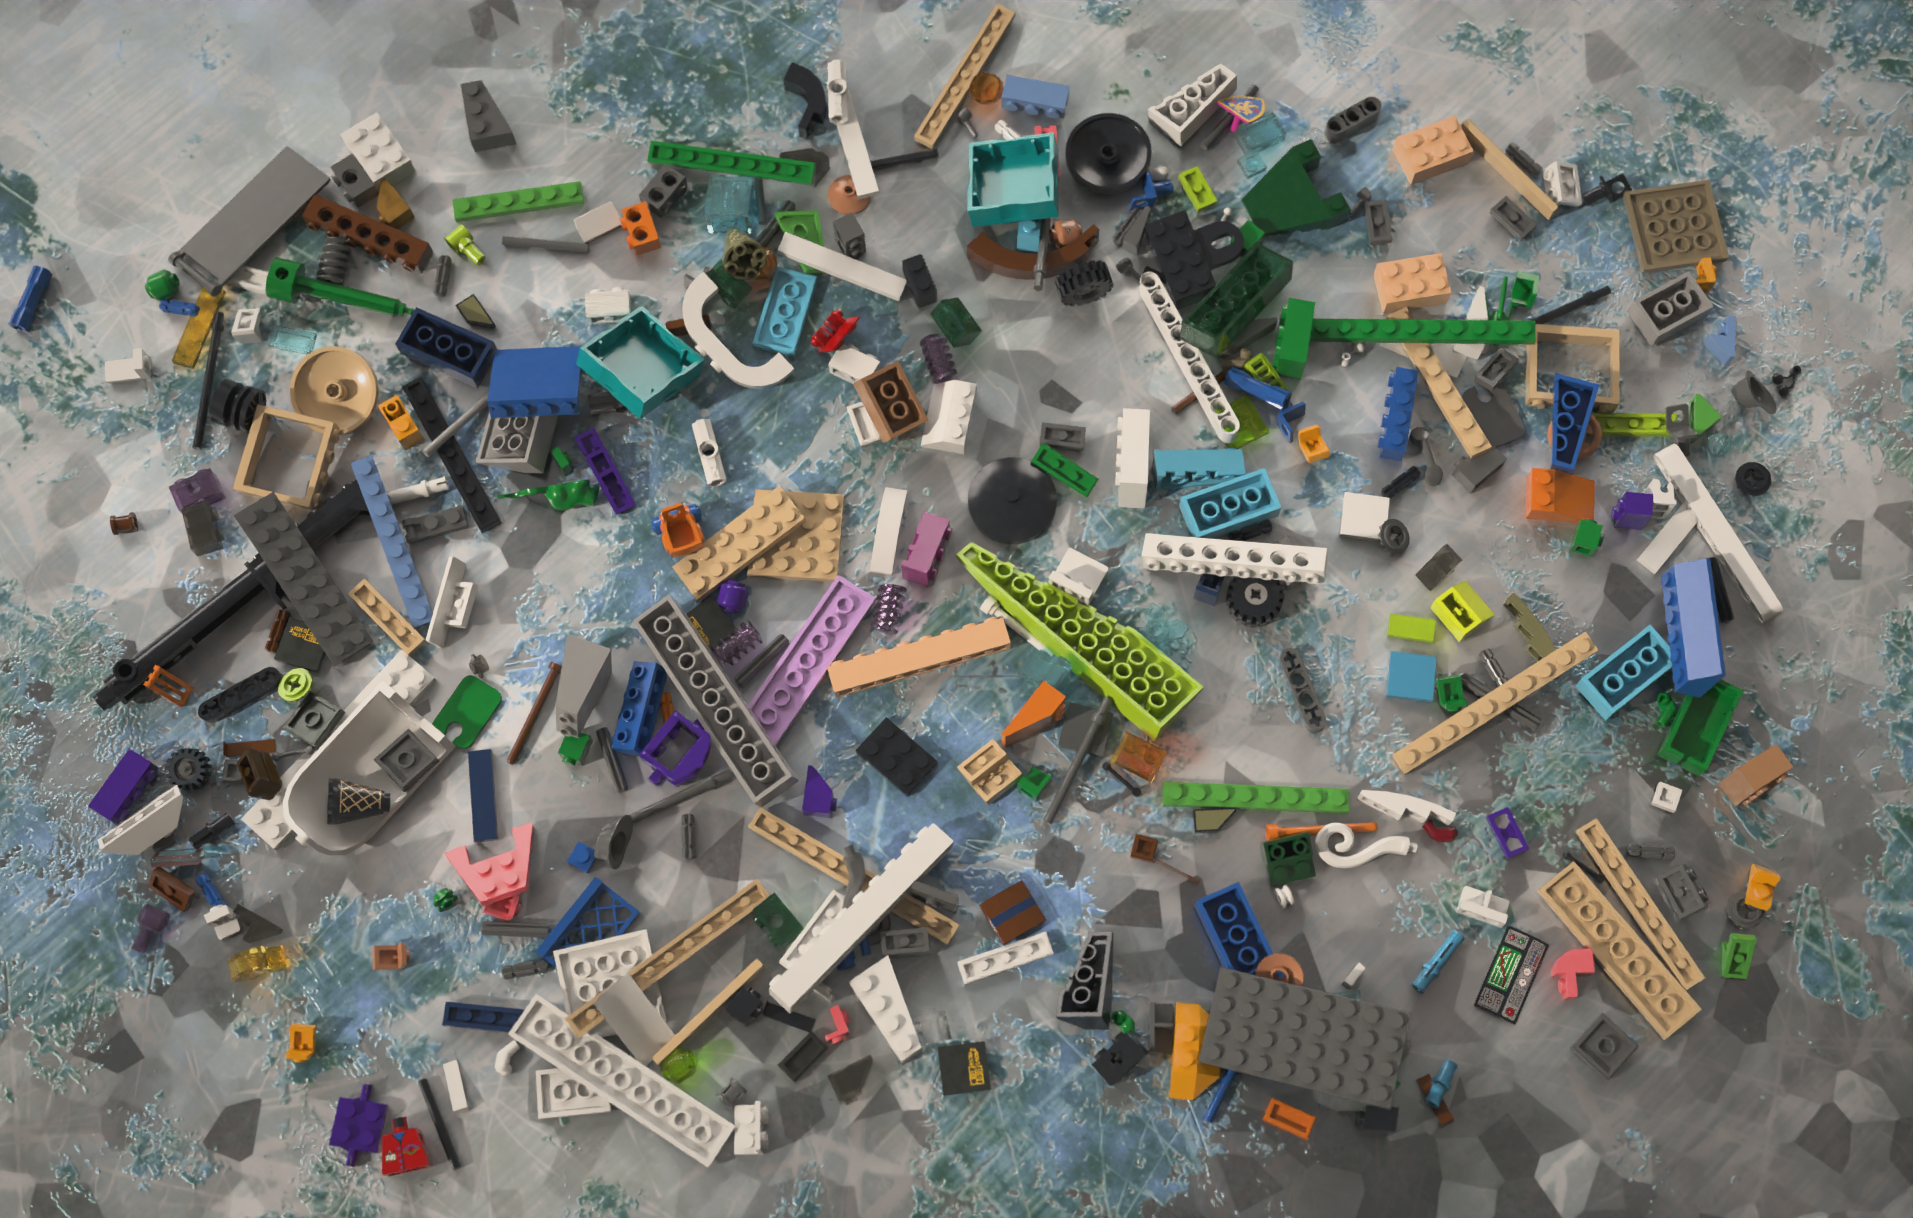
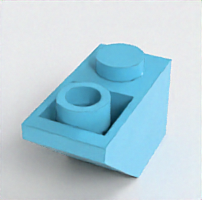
M1041 219L1019 222L1017 252L1038 253Z

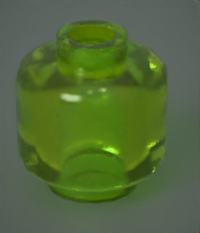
M678 1048L662 1061L663 1068H661V1073L667 1081L671 1080L674 1083L680 1084L696 1073L698 1061L691 1050Z

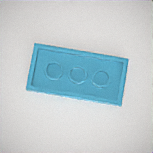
M780 267L775 268L752 343L754 348L795 357L817 286L818 276Z

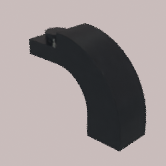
M791 62L783 79L784 89L801 96L808 104L798 125L799 137L808 139L809 134L814 133L817 123L824 124L827 111L825 93L820 80L813 72Z

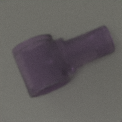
M145 904L138 914L137 922L140 924L138 927L140 930L131 948L145 953L153 934L156 935L157 932L163 931L170 917L169 913L152 905Z

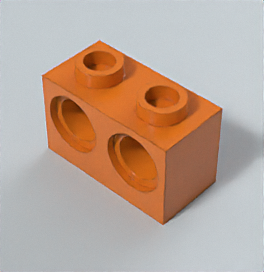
M643 202L621 209L623 217L620 218L623 230H628L630 236H627L626 239L629 248H634L636 256L660 249V241L647 203ZM640 218L638 222H632L633 219ZM640 237H647L643 241L638 240Z

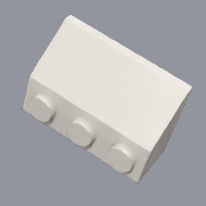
M952 380L933 385L927 413L928 421L925 423L921 447L958 454L965 453L977 395V384Z

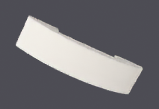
M885 487L877 523L870 572L893 575L897 543L908 490Z

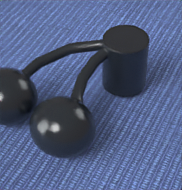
M1800 366L1792 367L1790 369L1791 375L1783 377L1780 373L1773 374L1772 381L1776 385H1780L1783 379L1793 376L1789 387L1786 385L1778 387V394L1785 397L1789 394V389L1795 381V376L1801 373Z

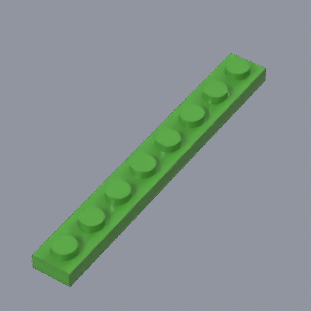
M1163 782L1162 806L1192 808L1236 807V809L1348 814L1349 789Z

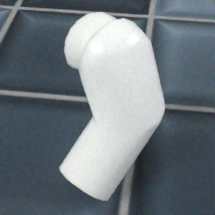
M1165 166L1149 167L1147 173H1150L1152 181L1163 180L1169 174Z
M515 1040L511 1041L497 1054L495 1068L502 1076L511 1073L510 1057L521 1050V1047Z

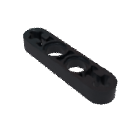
M274 667L262 669L200 704L198 708L199 717L207 723L219 721L278 688L283 678L282 674ZM269 674L274 675V681L272 683L268 680ZM260 679L265 687L262 688L257 680ZM249 684H255L257 687L252 695L245 694V688ZM234 695L236 702L232 706H225L224 701L226 697ZM219 702V705H220L224 710L221 711V710L218 708L219 706H218L216 703ZM209 707L213 710V715L210 717L207 715V708Z

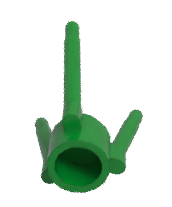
M1507 276L1503 278L1499 310L1493 311L1490 316L1485 294L1488 320H1510L1514 305H1509L1506 316L1505 312H1503Z

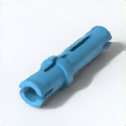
M1452 930L1428 963H1424L1422 966L1423 970L1411 984L1417 992L1423 994L1434 978L1437 979L1440 976L1439 972L1452 957L1462 941L1465 940L1464 936L1458 931ZM1448 946H1451L1449 950L1446 952V954L1443 956V958L1440 959V957L1448 948ZM1436 964V967L1432 970L1430 975L1427 978H1425V976L1429 973L1432 967Z

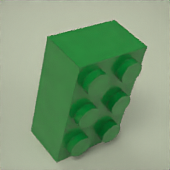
M1289 298L1287 306L1283 305L1278 324L1279 331L1275 343L1276 351L1272 362V367L1276 368L1275 371L1281 377L1299 380L1302 378L1307 361L1315 302Z

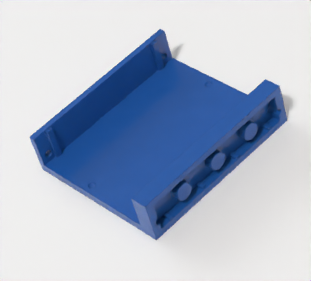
M581 346L495 350L487 400L490 417L510 418L580 414L578 395L581 368L576 365Z

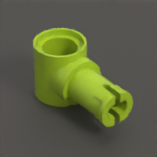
M460 224L444 238L452 250L456 253L466 254L477 266L485 261V255L474 245L473 236L463 225Z

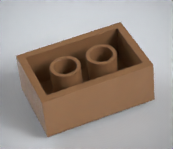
M899 361L853 384L883 443L928 421Z
M1775 744L1737 768L1721 781L1719 785L1735 807L1741 803L1746 806L1789 777L1787 772L1793 766L1779 746Z

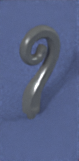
M852 844L844 847L847 856L843 860L849 873V883L842 909L845 907L848 909L853 904L852 900L861 891L865 879L863 856L860 851L855 852ZM889 914L880 922V927L877 931L867 935L869 945H876L881 942V931H890L891 920Z

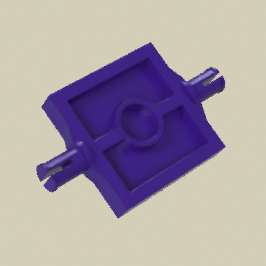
M362 1084L360 1098L339 1097L329 1145L341 1147L348 1151L345 1166L355 1167L358 1153H378L388 1105L375 1103L370 1100L373 1087L370 1084L368 1086L367 1084Z

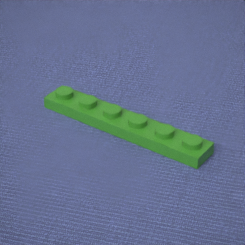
M581 181L453 199L456 222L584 204Z

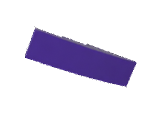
M595 428L574 437L615 514L618 515L635 506L636 504Z

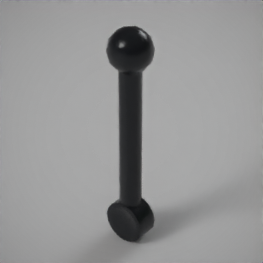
M1109 762L1103 763V769L1112 773L1129 788L1134 797L1140 796V788H1134L1111 767Z
M1569 851L1563 852L1562 857L1565 860L1574 861L1579 867L1594 876L1596 882L1603 883L1606 877L1604 874L1596 873L1574 858Z

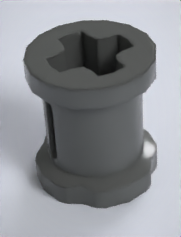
M733 1077L729 1079V1084L720 1093L716 1094L730 1109L739 1096L747 1092Z

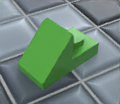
M1730 933L1729 941L1722 943L1723 977L1747 979L1756 945L1755 935Z

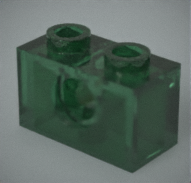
M959 297L941 300L930 313L953 348L970 345L982 332Z
M775 892L752 910L755 914V917L752 918L760 929L765 927L770 933L767 936L775 947L780 945L783 950L795 941L804 929ZM775 917L783 919V924L778 928L771 926V921Z

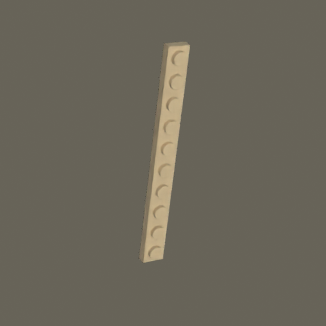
M1583 632L1392 754V758L1402 773L1406 775L1599 651L1588 634Z
M759 808L748 826L749 829L843 885L848 886L849 873L843 860V855L765 809ZM866 869L864 883L861 888L863 893L870 887L868 884L876 876ZM909 894L891 911L892 914L916 928H928V935L946 946L949 945L960 927L958 923Z
M758 878L628 973L643 992L759 907L771 896ZM609 987L564 1019L578 1039L605 1020L604 1016L594 1005V1002Z

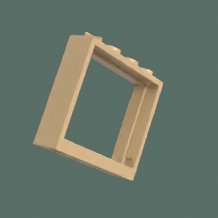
M1536 324L1535 345H1526L1525 406H1536L1537 409L1553 407V393L1537 392V341L1610 346V397L1596 396L1592 411H1599V413H1605V411L1614 412L1619 405L1620 330Z
M257 405L233 490L239 494L259 499L272 493L271 491L251 487L269 423L273 416L325 429L305 499L275 493L281 504L310 511L317 509L319 501H322L321 492L323 485H326L329 475L327 471L329 464H332L335 453L333 450L335 443H338L340 439L338 437L340 427L331 421Z

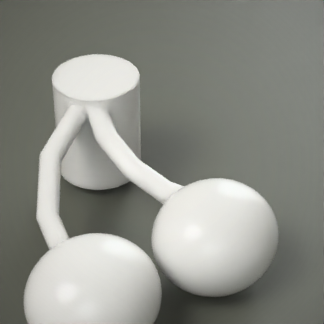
M1344 342L1341 358L1342 366H1349L1352 353H1362L1365 350L1363 343ZM1346 345H1353V351L1344 353Z

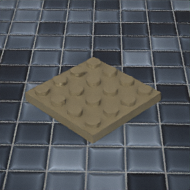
M1709 179L1625 191L1623 193V201L1642 273L1697 266L1702 258L1711 257L1712 263L1725 262L1729 259Z

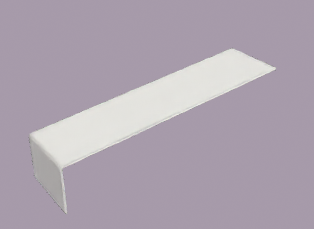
M457 1060L443 1064L454 1113L458 1115L470 1111L467 1107Z

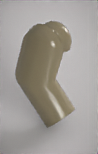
M1243 348L1237 358H1223L1222 369H1231L1232 367L1239 370L1243 369L1244 365L1253 358L1252 350Z

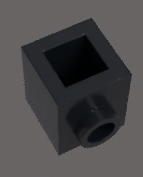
M742 987L725 1010L746 1027L752 1019L756 1020L762 1013L763 1008L761 1007L763 1002L760 1000L762 995L751 987L749 990Z

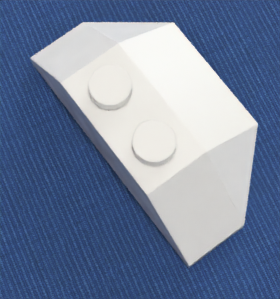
M177 785L174 786L171 790L159 795L108 831L105 836L97 840L100 850L103 853L139 855L141 852L150 850L154 843L161 838L170 836L178 826L183 801L180 788Z

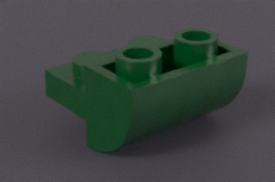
M1309 832L1261 842L1262 861L1265 863L1267 878L1271 887L1316 876Z

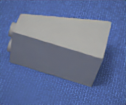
M568 634L555 705L557 731L564 736L579 738L612 674L610 648Z

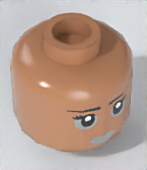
M1074 219L1055 221L1052 229L1049 230V239L1051 242H1054L1057 248H1062L1082 234L1081 225Z

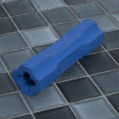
M37 265L33 266L20 302L14 309L8 322L12 328L28 332L44 290L47 289L53 276L50 270Z
M1232 367L1225 376L1224 384L1226 386L1257 397L1277 409L1284 411L1290 403L1291 392L1277 386L1268 385L1250 377L1239 369Z

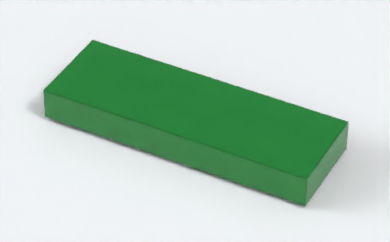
M1044 442L1031 460V462L1086 498L1099 480L1098 477Z

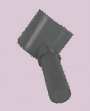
M965 107L959 112L958 121L963 125L965 124L973 138H975L978 134L969 121L972 113Z
M1367 187L1362 188L1357 193L1360 200L1350 211L1351 216H1354L1365 202L1371 200V192Z
M1124 258L1116 264V268L1120 273L1128 271L1140 282L1141 276L1135 271L1129 258Z

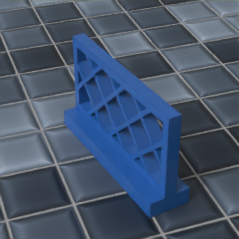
M594 877L538 947L536 953L557 968L555 960L551 958L553 951L590 943L585 942L584 929L598 927L599 940H602L601 927L615 925V936H620L639 914V911L607 887L601 880ZM603 890L611 895L612 906L598 907L597 898ZM614 899H616L621 904L615 905ZM595 901L596 908H590ZM626 907L632 912L626 921L617 922L615 908ZM613 909L614 922L600 924L599 910ZM596 911L598 924L583 926L582 916L586 912ZM580 920L581 926L574 927ZM624 924L618 931L617 925ZM581 929L583 943L569 945L568 934L570 931ZM565 939L566 945L559 946Z

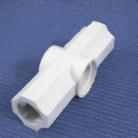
M833 60L831 63H828L829 122L835 125H842L848 121L847 64L841 60Z
M696 420L692 424L708 487L721 486L727 480L711 420ZM707 450L715 451L710 456L704 455Z

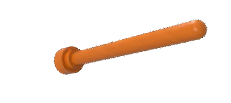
M1375 822L1345 824L1351 828L1353 833L1371 832L1378 829V825ZM1266 824V839L1268 841L1303 832H1309V835H1317L1326 825L1282 828L1277 826V824Z

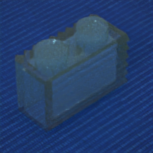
M1275 112L1271 114L1264 113L1259 120L1251 124H1246L1245 122L1240 124L1235 134V140H1237L1246 158L1284 142L1286 137V131Z

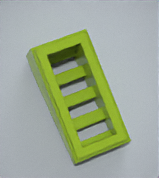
M1262 352L1244 365L1243 371L1250 377L1262 382H1266L1271 378L1273 381L1268 385H1277L1288 391L1287 386ZM1260 364L1261 367H1259L1257 370H1254V368ZM1264 371H1266L1267 374H1265L1263 377L1260 378L1258 376Z

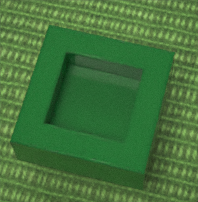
M559 447L551 450L553 458L566 476L573 472L570 466L573 461L566 451L562 453Z

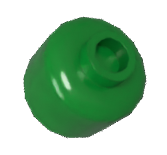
M163 269L147 277L145 289L152 299L155 298L161 301L178 294L180 280L175 273L172 274L169 270Z

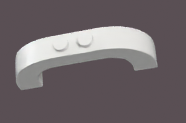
M702 272L688 287L682 308L688 334L697 344L695 349L703 357L707 355L712 360L710 365L718 373L722 371L730 380L743 387L764 389L784 381L794 372V368L780 353L775 355L765 365L759 367L746 366L739 362L706 327L702 319L704 306L719 290L712 280Z

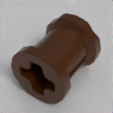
M130 512L129 515L110 516L112 533L119 535V532L132 530L137 532L138 521L136 514Z

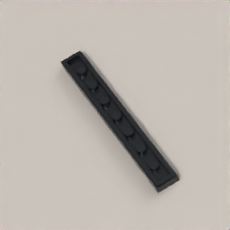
M419 377L402 386L430 440L434 441L449 426L422 377ZM453 435L436 451L481 533H484L502 522Z

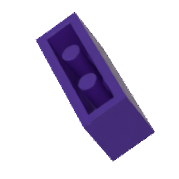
M129 748L88 807L118 825L119 822L128 816L129 808L132 804L140 799L143 794L142 790L147 783H150L155 778L158 767Z

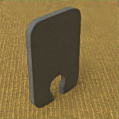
M1502 382L1493 392L1488 390L1492 395V399L1489 402L1479 400L1476 387L1469 388L1463 393L1462 399L1486 438L1496 448L1523 437L1525 427Z

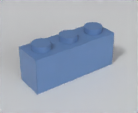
M1007 75L1002 94V107L1010 111L1019 110L1031 115L1041 114L1053 119H1064L1070 86Z

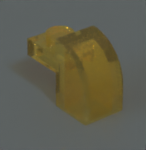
M282 946L250 948L233 955L227 960L232 983L254 980L261 974L287 969Z

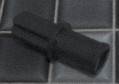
M225 812L224 815L212 823H206L207 826L190 837L189 842L195 849H199L213 838H219L218 835L232 825H235V822Z

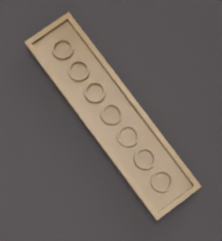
M1574 861L1537 891L1586 949L1592 948L1593 958L1664 1040L1702 1010Z

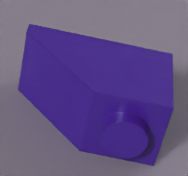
M808 765L802 806L803 815L831 818L832 812H836L837 798H834L832 789L813 766Z

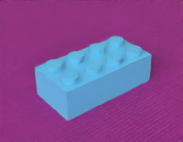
M1265 468L1182 496L1179 503V508L1191 537L1216 539L1228 535L1232 531H1239L1241 528L1249 525L1259 524L1261 521L1279 517L1282 508Z
M1649 625L1581 678L1575 686L1606 721L1672 669L1670 646Z

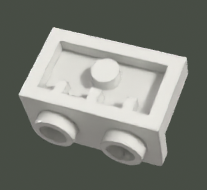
M1555 161L1543 170L1546 195L1557 205L1561 204L1578 207L1582 204L1576 164Z

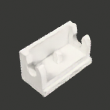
M1653 479L1643 493L1653 494V516L1651 518L1665 519L1676 505L1674 487L1672 483H1669L1667 486L1668 492L1664 493L1660 490V480Z

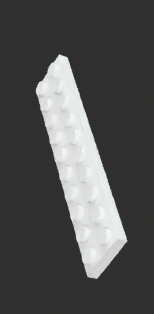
M401 650L344 710L346 713L323 744L382 681L412 706L436 679ZM314 753L312 755L302 754L280 777L282 788L270 801L260 798L241 819L275 850L294 832L285 820L283 812V800L287 787L299 769Z
M536 994L509 1032L508 1035L709 1168L734 1130L735 1126L593 1031H588L578 1039L564 1020L569 1015Z

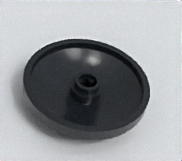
M1101 113L1086 118L1072 130L1066 143L1065 158L1071 176L1082 187L1095 193L1116 194L1131 189L1144 178L1151 163L1152 150L1147 133L1136 121L1121 114Z
M1007 457L995 460L987 464L976 474L969 488L968 509L973 523L985 536L999 543L1021 544L1037 538L1050 526L1056 513L1057 493L1051 477L1045 470L1027 459Z

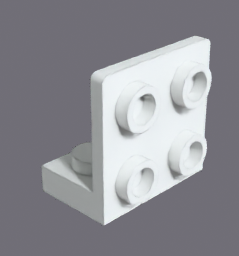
M1069 548L1056 572L1052 571L1048 583L1076 597L1078 602L1089 606L1108 571V567Z
M756 1101L755 1105H735V1155H764V1149L768 1148V1134L764 1131V1124H768L769 1113L761 1101Z

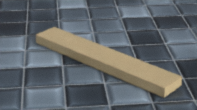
M1466 119L1461 124V128L1470 145L1548 221L1553 218L1558 205L1469 119Z
M755 959L653 1056L652 1059L661 1068L737 995L742 987L745 988L765 969L764 965L758 959Z

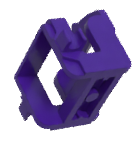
M675 710L639 754L642 762L654 771L648 778L650 782L658 786L664 779L677 788L693 778L708 759L712 747L711 736L704 731L698 719L693 723ZM681 727L697 739V741L676 767L670 771L655 758H660L667 748V743L671 739L674 740L680 734Z

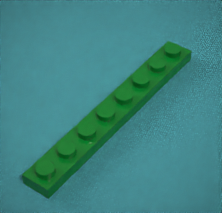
M652 140L647 162L650 164H667L672 167L813 186L817 166L814 162Z

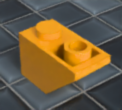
M398 395L378 405L404 450L424 439Z

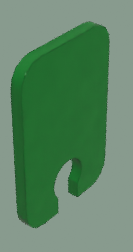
M468 675L459 683L434 719L432 725L446 735L450 724L459 723L462 726V732L459 736L455 737L452 743L461 749H467L474 743L502 701L501 693L477 677Z

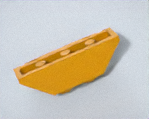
M1175 1003L1169 1098L1194 1100L1220 1077V1067L1199 1062L1209 1014L1199 1004Z

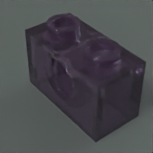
M211 468L199 470L195 475L179 479L173 485L168 486L178 510L184 517L226 498L219 480ZM201 487L199 492L193 494L194 489Z

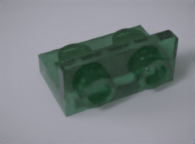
M722 259L706 273L718 287L719 291L717 293L728 306L736 308L753 289L745 280L736 279L727 274Z

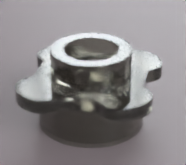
M481 654L478 656L471 655L469 667L472 673L478 674L481 679L484 678L483 673L489 670L487 661Z

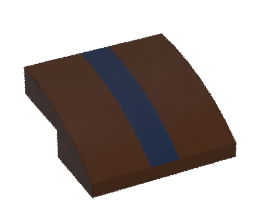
M1023 880L979 905L1002 945L1021 937L1025 932L1046 921Z

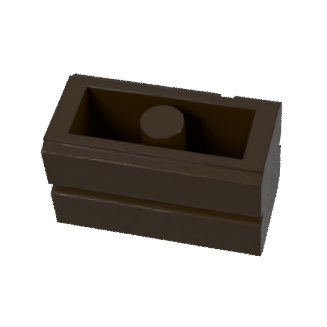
M250 748L245 750L238 760L237 766L248 796L272 800L281 790L282 780L278 776L276 765L273 763L270 753L258 752V750Z

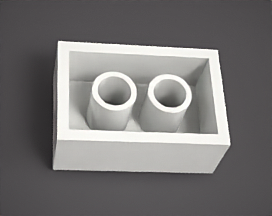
M377 112L340 134L346 147L365 170L378 192L380 191L381 180L384 178L393 186L416 172L411 160Z

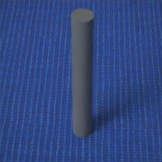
M753 178L759 225L767 224L763 182L762 179Z

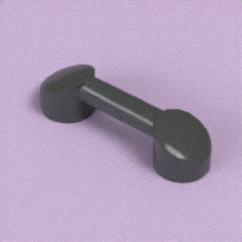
M1416 427L1411 431L1410 441L1413 445L1420 446L1427 466L1423 477L1424 482L1429 486H1437L1442 480L1443 471L1440 466L1435 464L1427 441L1429 431L1422 427Z

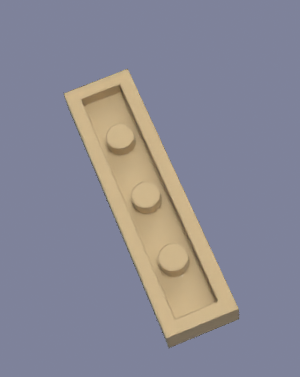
M365 578L348 593L408 656H412L426 643V640Z

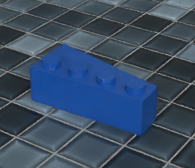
M1555 373L1553 379L1550 469L1573 475L1599 384Z

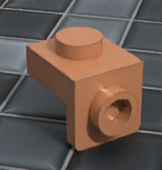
M406 943L372 947L373 971L402 970L409 963L410 952L409 949H406Z

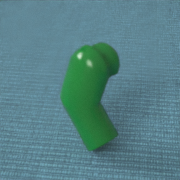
M1663 692L1657 697L1661 714L1655 723L1662 728H1666L1675 714L1676 708L1672 697L1668 693Z
M1114 1011L1111 1015L1112 1022L1124 1034L1131 1031L1134 1035V1020L1124 1011Z

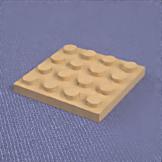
M755 489L754 504L773 490ZM784 491L807 521L749 564L747 570L748 577L834 582L838 576L844 495Z

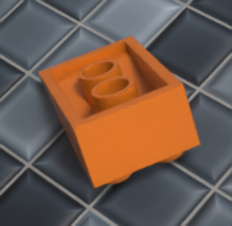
M1531 469L1527 476L1526 519L1579 523L1581 519L1594 520V480L1554 469Z
M1043 681L1002 733L1001 745L1006 748L1050 727L1054 721L1059 722L1066 713V696Z

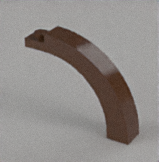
M1093 224L1068 245L1047 252L1045 263L1047 274L1045 278L1058 276L1061 272H1065V269L1073 268V265H1080L1089 259L1090 249L1099 241V229ZM983 232L967 245V255L985 269L1014 279L1035 280L1033 271L1034 266L1037 264L1038 253H1021L1004 248L992 241Z

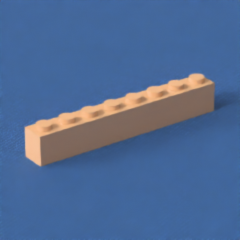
M991 617L978 625L970 623L964 625L963 629L945 630L939 636L932 637L928 635L921 637L919 641L914 643L902 642L896 648L889 650L888 648H881L871 655L859 654L854 656L853 660L846 662L844 660L831 663V666L827 667L835 698L1009 650L1011 642L1003 618Z

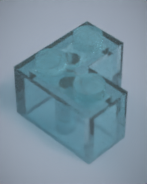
M1034 648L1018 669V676L1036 688L1045 681L1061 693L1071 680L1072 666L1062 656L1058 658L1053 654L1051 657L1046 651L1042 649L1038 651Z

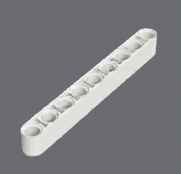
M1153 272L1144 273L1140 277V296L1219 439L1224 443L1234 442L1238 437L1240 426L1235 413L1160 278ZM1151 284L1153 287H1146L1145 285ZM1158 301H1159V302H1162L1163 304H1162V305H1157V304H1155V302H1158ZM1171 319L1173 322L1167 323L1164 320ZM1181 337L1183 340L1177 341L1174 338ZM1191 355L1193 358L1187 359L1184 356ZM1201 373L1203 374V376L1197 377L1194 374ZM1211 391L1213 394L1206 395L1204 392ZM1221 409L1223 413L1219 414L1216 413L1214 410ZM1230 427L1234 431L1227 432L1224 430V428Z
M1674 443L1654 454L1656 464L1667 481L1672 483L1674 492L1681 503L1685 502L1687 504L1686 508L1692 509L1690 514L1699 519L1696 526L1757 620L1763 624L1783 613L1781 603L1680 448Z

